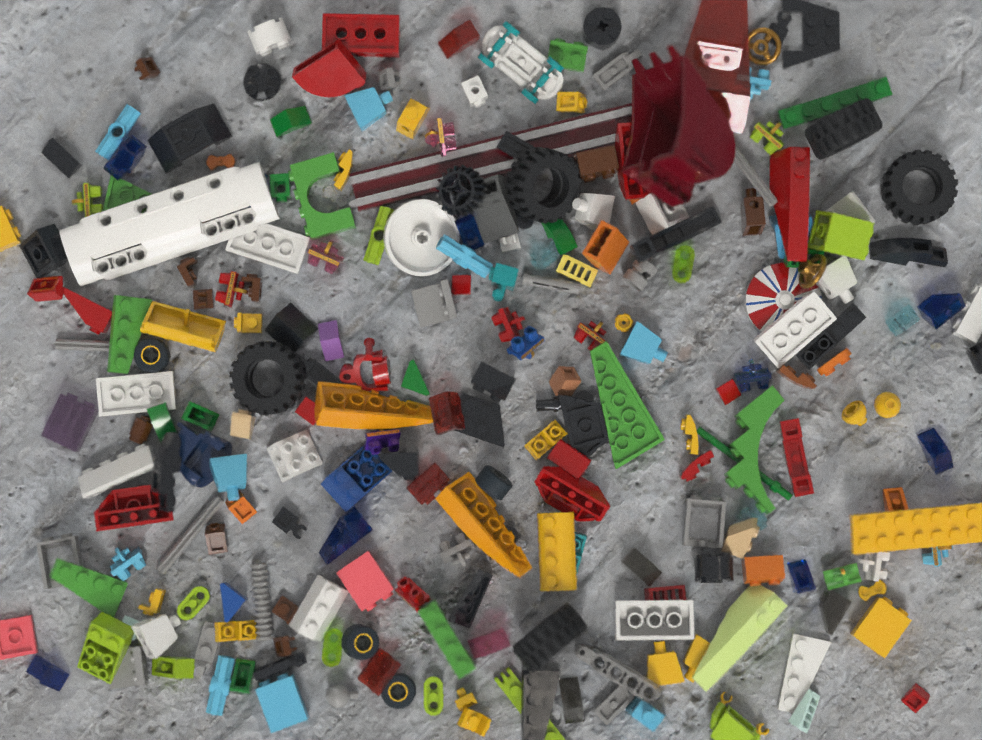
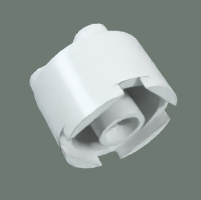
M282 17L279 18V22L275 23V20L272 19L255 26L254 32H251V30L247 31L256 54L264 57L271 54L274 48L278 47L280 50L290 46L289 41L291 37Z

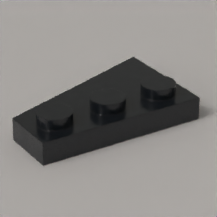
M478 569L447 621L464 627H471L493 576L492 574Z

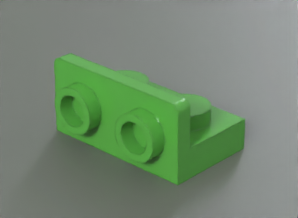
M555 38V40H550L548 57L551 56L565 70L584 72L588 46H584L582 42H573L571 44L566 43L564 39Z

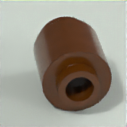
M145 415L136 417L129 432V439L141 445L144 441H147L153 428L151 419Z

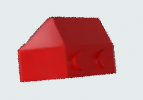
M632 122L617 123L615 150L619 166L617 171L618 183L625 200L644 199L649 193L639 183L621 172L630 141Z
M543 466L534 481L544 502L561 512H574V520L601 521L611 506L597 485L583 477L576 479L561 467Z
M151 485L112 490L94 512L96 532L174 520L173 512L159 511L158 493L151 492Z

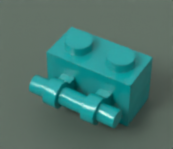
M496 263L495 267L491 266L489 280H492L491 285L498 287L492 293L494 301L499 302L503 300L506 289L514 290L519 271L518 268Z

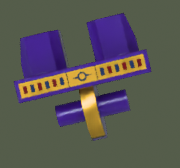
M376 429V431L366 433L365 450H370L372 455L381 453L382 448L388 447L390 452H398L400 430Z

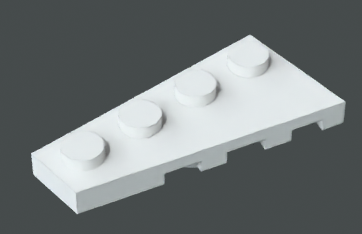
M792 633L777 710L790 713L795 711L809 690L831 644L830 641Z

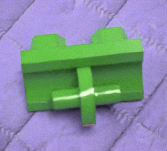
M857 563L822 571L827 590L862 582Z

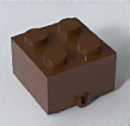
M614 145L573 155L574 162L580 171L578 176L581 177V181H584V183L594 182L595 178L603 177V179L613 178L619 169Z

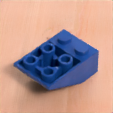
M362 446L328 475L321 485L345 512H348L386 478L392 470L377 454L372 455L370 450H365L364 446Z

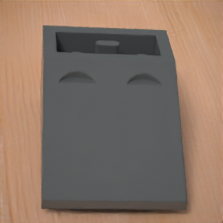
M498 174L485 178L481 184L486 186L482 189V192H485L486 195H481V199L484 202L478 203L480 209H474V214H472L484 243L519 233L515 211L510 205L511 200L507 199L506 192H508V189L505 188L507 178Z

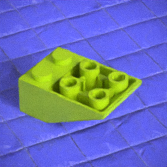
M101 612L90 624L77 668L111 684L131 644L134 635L132 627Z

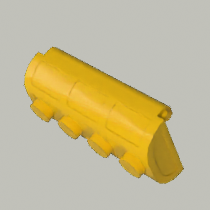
M152 301L140 327V332L215 353L221 342L226 321L195 313L189 309L184 310Z
M574 512L537 513L540 591L577 590Z

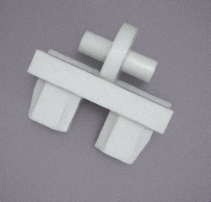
M889 551L866 553L864 559H858V563H863L864 579L879 582V579L887 578V569L881 568L882 561L888 562L890 559Z

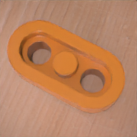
M847 347L816 370L821 376L825 374L827 377L835 371L834 367L837 364L844 365L851 359L849 356L852 353Z

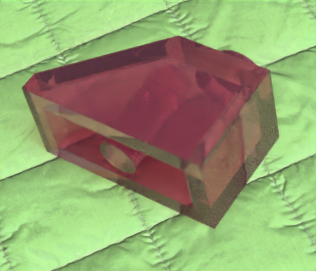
M504 627L468 640L474 659L510 647Z

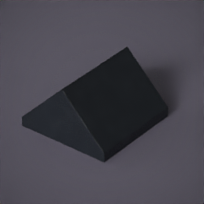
M289 303L278 312L265 329L276 342L291 347L294 353L318 330L292 303Z

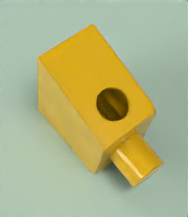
M410 98L397 121L396 131L413 140L430 108Z
M694 634V639L691 640L683 659V663L689 666L684 677L694 683L692 676L710 644L697 634Z
M665 641L653 642L655 653L647 654L646 677L659 686L685 682L675 651H666Z

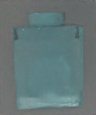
M747 506L739 511L741 515L737 517L738 520L741 521L747 516L758 518L757 527H759V530L762 531L768 527L765 523L768 521L764 513L758 512L756 507L750 508Z

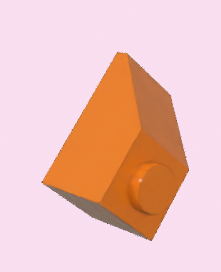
M902 487L883 489L885 511L909 509Z

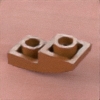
M782 365L776 371L786 380L807 389H815L817 387L814 383L816 380L810 374L800 373L796 377V371L789 365L787 367Z

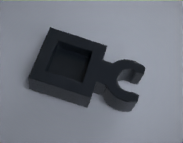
M782 11L777 15V24L771 22L769 29L778 34L781 45L789 29L784 27L792 20V16H789L787 21H783L781 19ZM772 37L769 43L776 46L775 40Z
M282 507L272 521L274 525L286 534L292 530L294 537L297 539H301V536L297 534L299 528L307 531L305 525H298L296 523L299 518L285 507Z

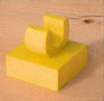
M464 687L456 690L459 699L455 700V703L460 712L463 711L464 707L469 708L478 703L473 693L467 694Z

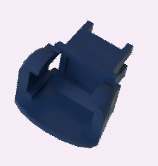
M178 422L176 425L181 428L179 432L181 439L179 455L182 460L180 473L192 486L203 488L214 481L209 467L210 458L231 456L233 446L231 442L211 432L206 431L205 434H197L184 423Z

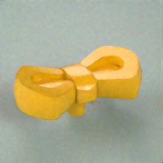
M879 579V582L876 581L873 586H860L858 594L862 600L868 601L877 594L884 595L887 586L885 582Z

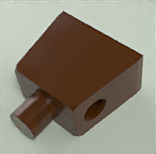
M755 188L745 190V198H743L741 203L742 236L762 235L766 225L763 198L761 196L757 197Z

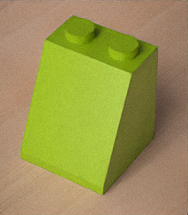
M816 210L808 248L865 261V257L869 252V241L874 232V223L833 212Z

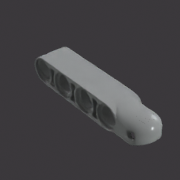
M577 645L575 655L601 675L646 702L654 701L660 697L661 688L657 683L611 655L600 652L591 645ZM599 657H602L605 661L603 667L598 665L597 660ZM615 667L621 670L620 677L614 674ZM632 677H635L638 681L636 687H633L630 683ZM648 687H651L654 690L653 697L648 696Z

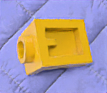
M557 92L556 111L585 113V108L587 107L586 95L580 92Z
M238 312L237 317H234V328H237L239 333H262L263 314Z
M157 588L154 592L152 591L149 597L151 606L140 604L138 609L143 610V614L154 616V613H160L166 590Z
M464 707L457 725L484 737L490 727L491 718L481 712Z

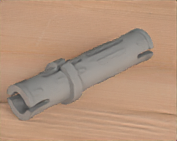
M524 272L522 281L523 285L579 295L581 284L580 282L564 280L561 277L556 279Z

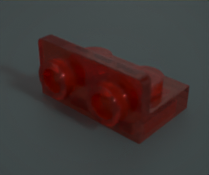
M445 391L429 398L436 435H442L455 429H465L461 400L457 392Z
M378 648L357 679L379 696L399 669L401 663L385 650Z

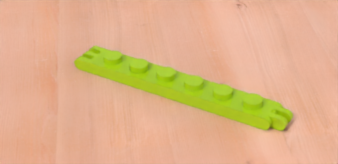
M507 667L506 671L510 676L507 677L502 671L500 673L504 679L502 682L497 676L493 679L521 714L522 683L510 667ZM549 719L544 740H566Z

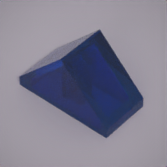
M806 559L787 563L793 593L799 594L816 590Z

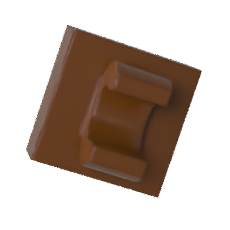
M152 57L140 58L136 61L137 66L134 70L141 71L142 76L139 77L140 80L156 77L161 73Z
M213 289L193 290L194 310L214 309Z
M279 636L273 638L277 657L292 655L291 652L297 650V647L291 648L289 643L291 640H295V637Z

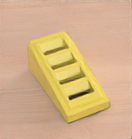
M563 254L556 273L578 283L580 282L589 288L598 272L597 269L566 254ZM568 261L570 262V265L567 271H565L563 269L566 262ZM573 265H577L574 274H571ZM582 267L584 268V271L581 277L579 278L577 277V275L579 273L580 268ZM587 271H591L588 280L585 281L584 278Z

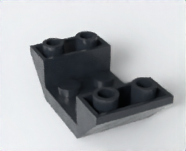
M213 103L194 109L161 127L147 141L167 174L183 165L182 161L213 144L217 146L233 136Z

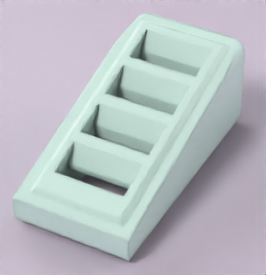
M809 689L788 722L807 734L820 696Z

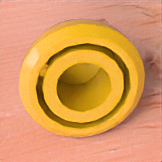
M883 392L876 397L874 408L879 416L892 418L899 413L901 401L896 394Z
M860 400L849 403L842 411V420L851 425H864L867 422L865 404Z

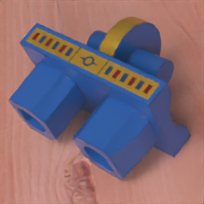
M527 326L522 337L517 336L511 340V346L507 348V353L516 356L521 361L525 357L532 359L534 357V350L545 341L544 337L539 335L535 328Z

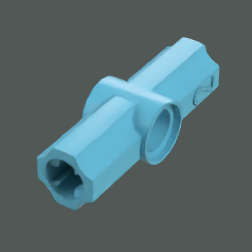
M127 104L116 121L109 126L108 133L95 152L110 161L122 142L128 138V133L141 113ZM121 128L123 130L122 135L115 137V130Z
M445 234L437 243L436 249L452 258L461 267L468 268L483 278L489 274L493 264L476 254L477 252L463 243L461 245Z
M218 655L215 673L211 678L209 686L210 696L206 713L216 716L223 715L226 698L230 693L229 688L235 658Z

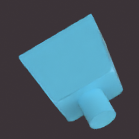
M375 87L345 95L346 101L361 131H364L385 116L387 113L383 105L393 101L389 91L378 95Z
M636 322L619 355L650 364L653 358L664 362L668 352L659 348L662 341L660 337L641 323Z
M247 454L210 458L209 467L218 492H227L228 501L240 499L238 490L245 489Z
M636 695L625 708L633 718L653 732L666 716Z

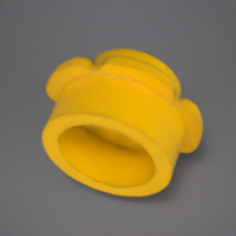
M624 313L623 315L619 314L616 316L615 327L617 330L627 332L629 328H632L633 320L629 314Z

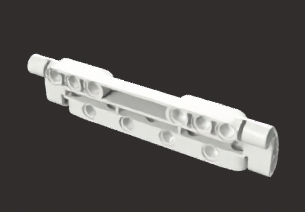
M257 162L242 168L231 167L82 218L78 224L61 229L60 237L72 271L79 285L84 286L102 279L111 280L255 231L261 224L278 220L280 217L277 207L271 198L261 163ZM216 183H220L219 187L213 188ZM184 195L181 200L177 201L179 196ZM251 206L250 208L202 224V222ZM148 207L146 212L141 213L142 209ZM253 217L251 222L246 223L248 218ZM108 220H111L110 224L105 225ZM235 223L232 229H228L230 224ZM217 229L214 235H210L212 230ZM142 243L141 245H138V246H135V247L126 249V250H124V251H121V252H118V253H115V254H112V255H109V256H106V257H103V258H100V259H97V260H93V259H96V258H99V257H102V256H105V255H108V254H111V253H114V252L123 250V249H125V248H128V247H131V246H134V245H137V244ZM141 254H145L141 260H138ZM126 260V263L120 266L121 262ZM108 266L107 271L102 272L103 268Z

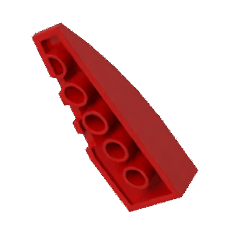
M788 147L770 155L769 190L778 201L773 208L777 216V223L781 232L787 261L807 262L810 147Z

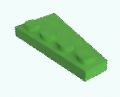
M114 295L107 372L128 374L135 348L141 336L140 327L153 299Z
M56 558L49 575L112 617L115 616L128 585L126 581Z

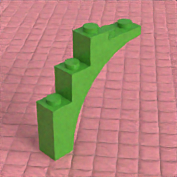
M773 385L734 416L736 424L741 429H745L746 432L729 445L732 455L737 459L740 458L741 461L724 474L726 477L724 480L729 487L738 489L743 486V492L746 496L752 497L756 502V508L766 515L776 508L768 498L761 482L758 469V448L760 437L768 419L784 401V398Z

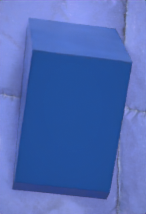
M227 582L220 583L224 622H229L246 602L247 598Z

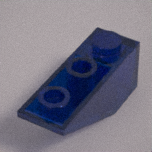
M355 506L338 519L319 551L327 565L373 530L366 518Z

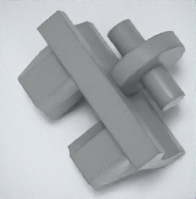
M463 532L455 537L458 545L453 548L448 541L439 544L441 552L439 555L445 564L452 561L454 566L459 563L463 567L467 566L465 560L471 557L469 552L476 548L472 540Z

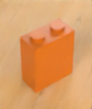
M601 220L582 254L594 267L611 275L629 241L618 228Z

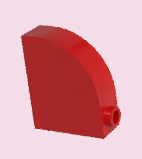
M340 39L295 66L292 78L300 87L311 94L321 97H337L347 94L355 88H361L366 82L367 72Z

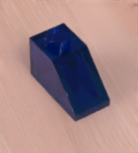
M959 293L931 295L917 306L921 317L935 330L966 307Z
M935 428L917 434V439L925 458L936 475L954 468L951 452Z

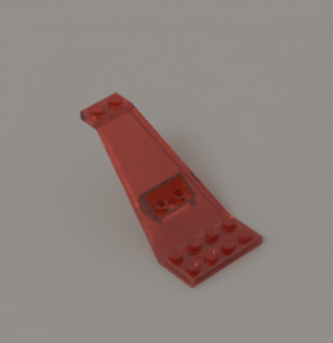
M701 0L684 55L688 57L707 84V91L728 119L733 132L743 133L750 102L747 0ZM710 53L711 57L705 58L704 55ZM729 56L730 60L724 61L723 58Z

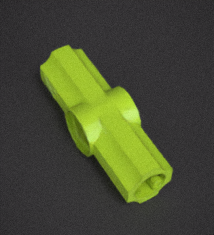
M380 206L363 261L373 265H380L385 249L384 241L376 240L374 236L378 231L384 232L386 222L393 213V209Z

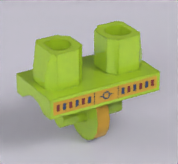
M769 121L766 125L771 129L770 131L761 122H758L754 126L755 129L750 138L756 143L763 136L768 139L769 142L763 149L769 155L773 154L777 149L780 150L785 143L775 136L774 133L779 137L784 134L779 129L782 124L778 122L774 125Z
M83 183L84 199L82 192H77V199L72 200V205H77L78 212H83L84 205L85 217L102 212V204H93V198L103 196L102 187Z

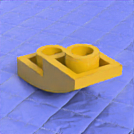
M350 149L347 153L343 152L338 159L340 162L338 165L344 171L342 173L338 172L333 181L335 182V188L339 191H342L352 170L353 152Z
M685 415V419H681L680 430H683L685 435H691L690 439L687 438L686 450H689V454L698 455L696 426L692 416Z
M554 420L525 444L524 447L537 460L560 439L565 437L567 433Z
M254 620L215 622V642L255 640L257 637L255 633L257 631V628H255L256 622Z

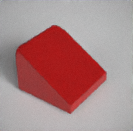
M452 275V295H471V275Z
M733 379L715 389L724 405L741 396Z
M915 683L901 701L913 712L917 713L928 703L930 694Z

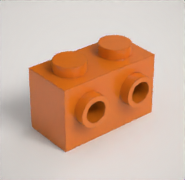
M783 555L744 557L741 561L744 584H749L750 586H760L761 583L779 585L785 579Z

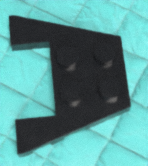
M781 0V11L783 13H801L802 51H783L782 69H787L840 50V16L838 11L804 0Z

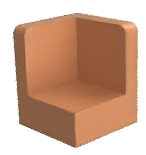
M559 366L551 377L549 384L556 396L559 394L572 396L582 380L574 367Z

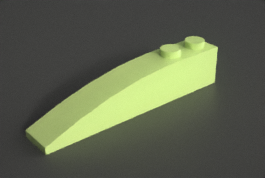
M749 585L728 608L692 679L705 691H708L754 644L787 605L773 591L762 585Z

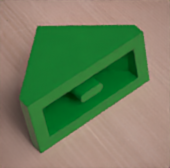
M305 106L285 109L270 119L276 137L312 124Z
M413 359L409 362L401 387L424 396H429L430 393Z
M189 401L181 419L212 432L220 414Z
M236 659L229 691L250 693L252 691L256 661Z

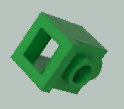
M289 173L269 174L271 198L276 199V202L279 203L287 202V198H292ZM284 186L285 190L284 192H279L278 188Z

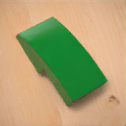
M558 219L554 223H542L548 239H553L559 255H563L578 247L562 219Z
M166 402L147 408L160 442L167 432L178 433Z

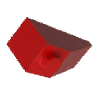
M63 287V294L84 323L91 326L89 330L98 335L101 332L106 334L111 326L112 311Z

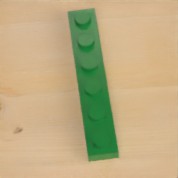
M887 77L780 110L777 113L782 128L785 130L826 117L859 100L868 98L874 102L890 97L893 94Z

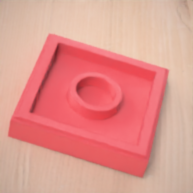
M32 615L0 620V660L38 653Z

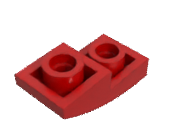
M709 450L701 454L687 465L679 476L680 480L686 479V482L697 478L696 474L700 472L697 465L700 464L702 467L711 463L710 459L714 457L712 451Z

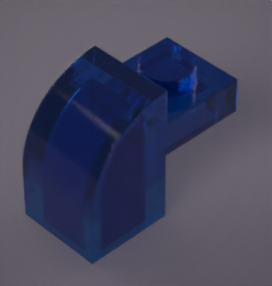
M131 135L119 146L118 153L104 165V170L119 181L127 172L131 173L144 156L147 146Z

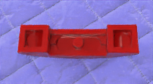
M799 418L780 421L784 455L794 496L814 494L802 442L803 436Z

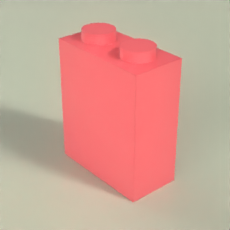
M367 551L336 572L361 611L365 609L370 611L377 606L376 601L381 598L385 601L393 595L391 591L395 589L370 551Z

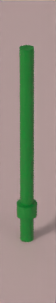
M702 427L697 429L698 435L736 463L741 461L740 458L737 459L732 455L729 447ZM759 470L761 481L769 486L772 492H777L788 501L791 499L793 494L783 488L780 482L776 479L772 480Z

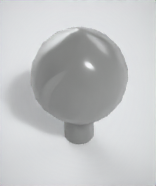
M334 685L328 689L325 698L331 706L341 708L350 699H357L358 691H349L343 685Z

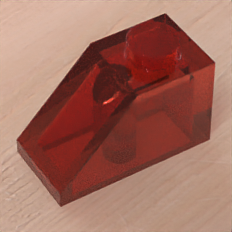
M469 19L449 32L438 42V45L448 60L480 41V35Z

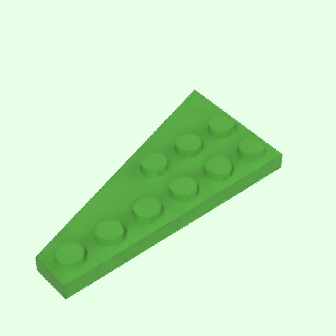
M604 341L589 352L615 469H618L665 439L608 342Z

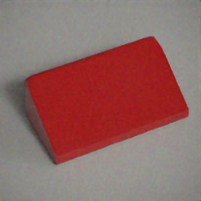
M63 277L34 278L27 295L36 302L62 300Z
M562 439L557 442L547 457L576 479L584 475L592 461Z

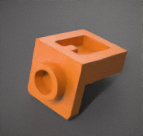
M239 490L240 499L228 501L227 498L225 503L241 524H244L257 511Z

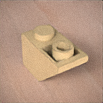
M238 409V413L232 412L231 436L246 439L252 438L256 417L251 416L252 412Z
M753 517L730 525L723 539L721 551L743 559L745 553H749L752 548V538H756L759 532V527H757L758 518Z

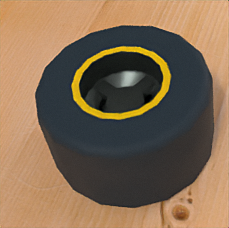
M154 338L144 339L139 342L134 351V360L137 366L149 373H157L164 370L169 364L171 357L167 345L161 340Z
M486 465L475 478L478 486L497 500H502L513 486L504 474L489 465Z
M354 624L343 633L341 639L342 648L349 657L367 660L377 652L379 637L371 627Z
M394 673L388 676L381 687V697L384 703L394 709H403L409 706L416 694V685L413 679L403 673Z

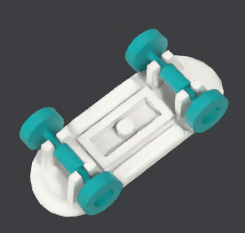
M505 21L502 24L503 26H495L485 34L482 41L483 53L481 52L478 58L490 68L497 66L524 88L521 93L531 102L536 104L539 99H550L555 97L557 92H560L563 86V75L561 72L564 67L551 56L546 58L519 36L521 32L512 24Z

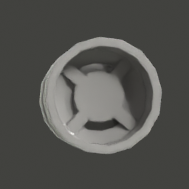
M635 259L632 263L633 268H629L622 278L632 287L642 292L648 284L647 279H652L658 270L647 260L638 264Z

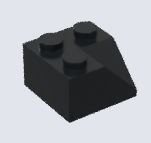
M481 361L471 380V384L473 385L472 389L482 394L486 391L491 394V399L500 403L501 400H506L516 379Z

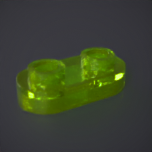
M680 246L675 253L672 278L679 284L689 281L692 275L695 252L690 246ZM681 253H687L688 258L683 259L681 257ZM679 271L684 272L685 276L683 278L678 276Z
M331 628L324 635L322 661L328 667L337 666L342 658L343 648L341 639L343 633L338 628ZM332 634H336L338 636V639L336 641L331 640ZM330 653L335 654L336 658L334 660L328 658Z

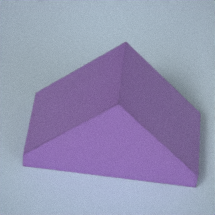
M337 320L318 324L320 343L325 361L344 358Z

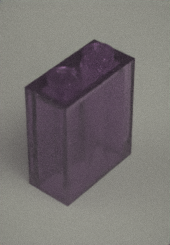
M67 392V395L60 394L41 436L70 450L80 452L99 410L94 408L95 404L86 400L82 403L77 400L78 396Z

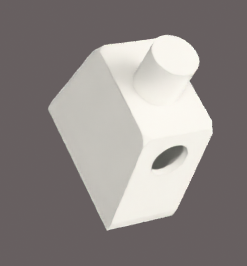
M581 193L579 198L574 199L572 207L576 209L575 219L593 231L597 229L601 220L610 224L615 196Z
M841 256L826 265L825 272L816 285L829 299L839 295L844 304L854 299L849 288L857 284V280L848 258Z
M157 614L133 624L131 627L147 658H158L177 640L178 636L174 628L179 626L181 622L176 615L168 619L166 614Z

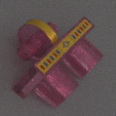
M436 118L438 132L434 129L429 130L425 135V142L432 147H436L439 143L441 157L447 156L446 150L456 149L455 136L444 137L455 135L453 122L443 123L442 118Z
M330 240L328 244L321 241L319 246L313 244L307 252L309 254L308 264L317 267L320 260L326 261L324 270L330 274L336 271L343 263L344 258L336 255L339 249L333 247V240Z

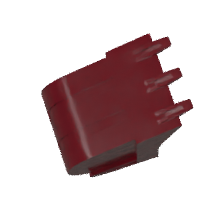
M670 45L667 49L672 59L671 61L663 63L656 52H651L649 56L654 67L645 69L637 58L631 60L636 71L632 75V126L630 141L621 172L639 183L643 189L671 207L690 202L695 184L720 178L730 170L735 158L736 144L732 127L707 91V84L686 55L681 56L677 49Z

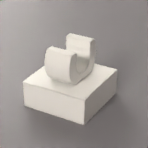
M517 233L499 239L502 253L521 249Z

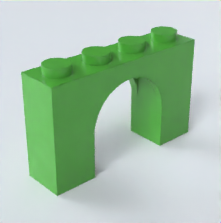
M334 152L290 165L291 170L288 171L289 178L296 185V189H293L296 200L300 199L302 207H298L301 218H305L307 225H304L307 237L310 236L312 240L356 228L350 207L331 213H321L313 209L309 203L308 196L312 185L320 179L336 175L340 172Z
M435 599L420 608L418 611L419 615L457 677L461 679L475 670L476 664L453 632L437 600Z

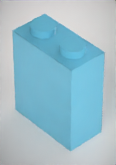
M288 672L277 676L278 680L270 682L269 679L258 683L260 687L255 689L271 733L309 719L294 674L288 675Z

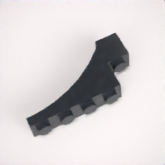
M711 206L671 227L641 239L629 248L637 263L640 264L669 251L722 222L714 206Z

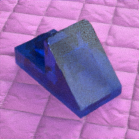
M472 214L454 221L463 244L473 250L485 246Z
M35 655L26 670L28 674L40 680L39 683L57 691L62 689L70 676L69 673L39 655Z

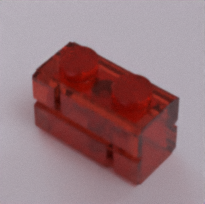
M435 462L413 481L407 489L421 505L424 503L428 505L436 498L434 494L438 490L442 492L445 487L450 485L448 481L451 479Z

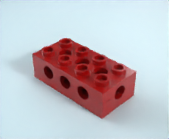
M323 13L322 49L340 39L354 57H399L400 16ZM341 32L347 33L344 38H338L337 36ZM361 32L366 34L362 39L356 37ZM378 33L385 34L382 39H377L376 35Z

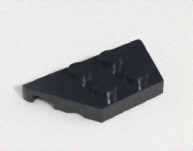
M463 393L434 422V424L503 448L505 446L500 406Z
M559 394L558 398L570 446L586 457L591 456L599 446L604 445L609 440L600 403Z

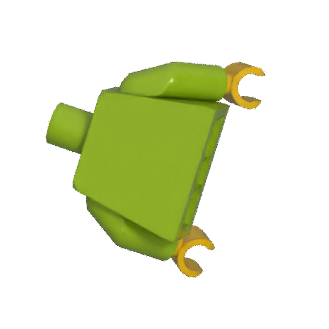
M726 692L720 695L721 702L717 703L711 714V738L714 740H760L761 735L769 733L768 728L761 732V727L764 723H758L755 728L730 705L725 706L732 701V695L728 701L723 699V695Z

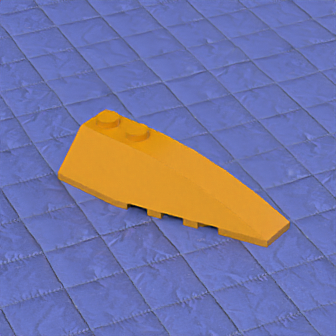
M319 381L317 383L314 409L317 426L349 429H391L429 424L434 421L432 407L411 400L406 402L400 401L396 396H382L375 390H371V392L364 391L357 385Z
M467 472L445 487L435 498L457 526L481 550L518 578L532 569L521 547L515 544V537L512 531H508L504 525V517L502 515L499 516L495 507L497 505L494 500L478 486L470 472Z

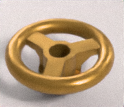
M765 27L756 28L745 39V55L756 65H769L781 53V40L772 29ZM760 33L767 34L764 39L750 43L755 35ZM773 37L776 43V49L774 54L771 56L768 51V43ZM761 43L765 45L764 50H761L759 48V45ZM750 49H753L758 55H764L765 60L755 58L751 54Z
M817 254L809 260L807 259V262L800 263L798 267V272H800L799 285L802 288H811L821 279L827 265L824 255ZM817 260L821 261L819 264H814Z

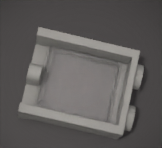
M691 495V499H686L682 545L722 549L726 502H721V498L710 497V500H702V496Z
M72 533L60 535V539L54 540L53 537L42 538V542L36 543L44 589L63 586L49 576L56 558L83 566L78 536H72Z

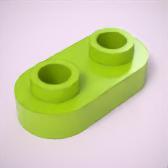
M204 586L195 587L179 604L177 608L178 616L183 620L194 618L210 600L209 590ZM199 592H202L204 594L203 599L198 598L197 595ZM187 606L191 608L189 614L185 612V607Z
M436 676L428 677L424 682V709L431 716H436L443 710V682ZM432 682L437 684L436 689L430 688ZM436 702L437 708H431L430 703Z

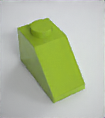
M175 656L152 658L151 675L172 679L193 678L195 659Z

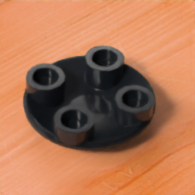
M260 63L252 65L247 69L243 86L251 98L258 101H266L278 93L281 86V78L273 66Z

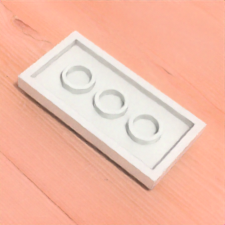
M248 218L246 220V223L251 222L253 219ZM266 223L261 224L255 231L229 239L225 250L299 274L310 237Z
M811 290L753 340L779 369L837 318L819 296Z
M174 371L96 378L99 417L148 412L147 408L165 402L169 410H177Z

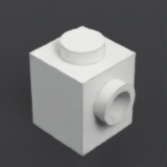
M478 75L461 83L462 90L470 107L474 105L475 107H480L486 103L485 100L488 99V95Z

